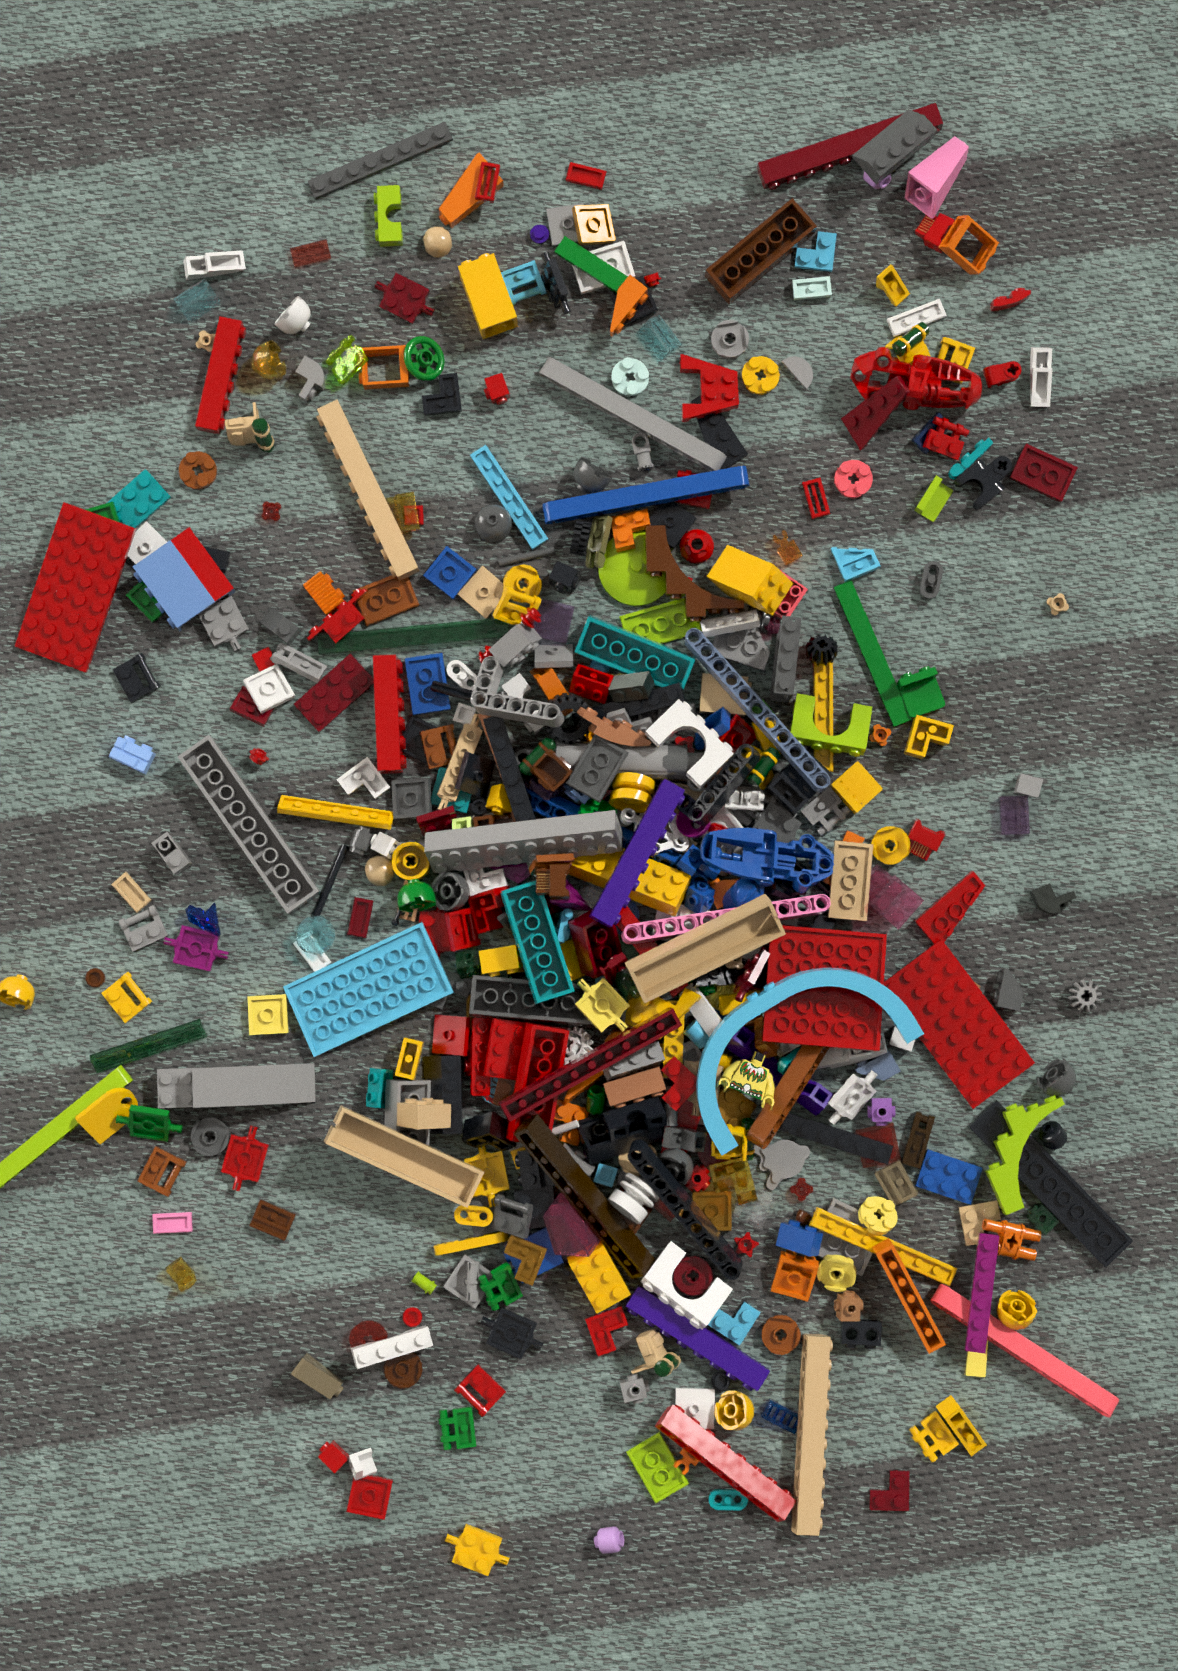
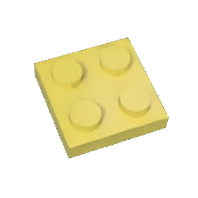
M286 994L247 996L249 1035L289 1033Z

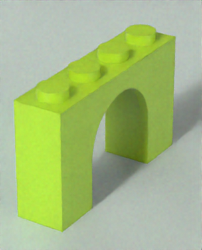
M796 694L790 732L802 746H811L815 750L828 749L833 753L845 752L855 757L864 756L868 741L872 706L854 703L851 709L848 729L840 735L829 736L820 732L813 722L816 697Z

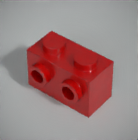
M578 664L572 677L569 692L605 704L610 693L609 687L614 675Z

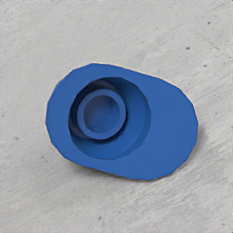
M741 877L725 893L723 897L724 909L739 907L763 895L764 886L758 885L756 880Z

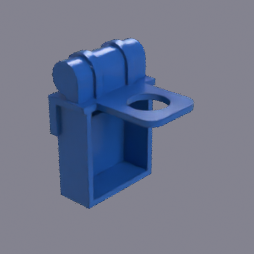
M721 707L704 719L706 722L704 725L709 730L711 728L714 729L720 737L730 730L731 713L724 707ZM695 732V748L702 750L705 747V743L702 737Z

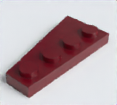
M900 375L893 378L841 418L860 450H863L868 445L867 443L877 434L882 424L889 419L890 414L896 410L910 392Z

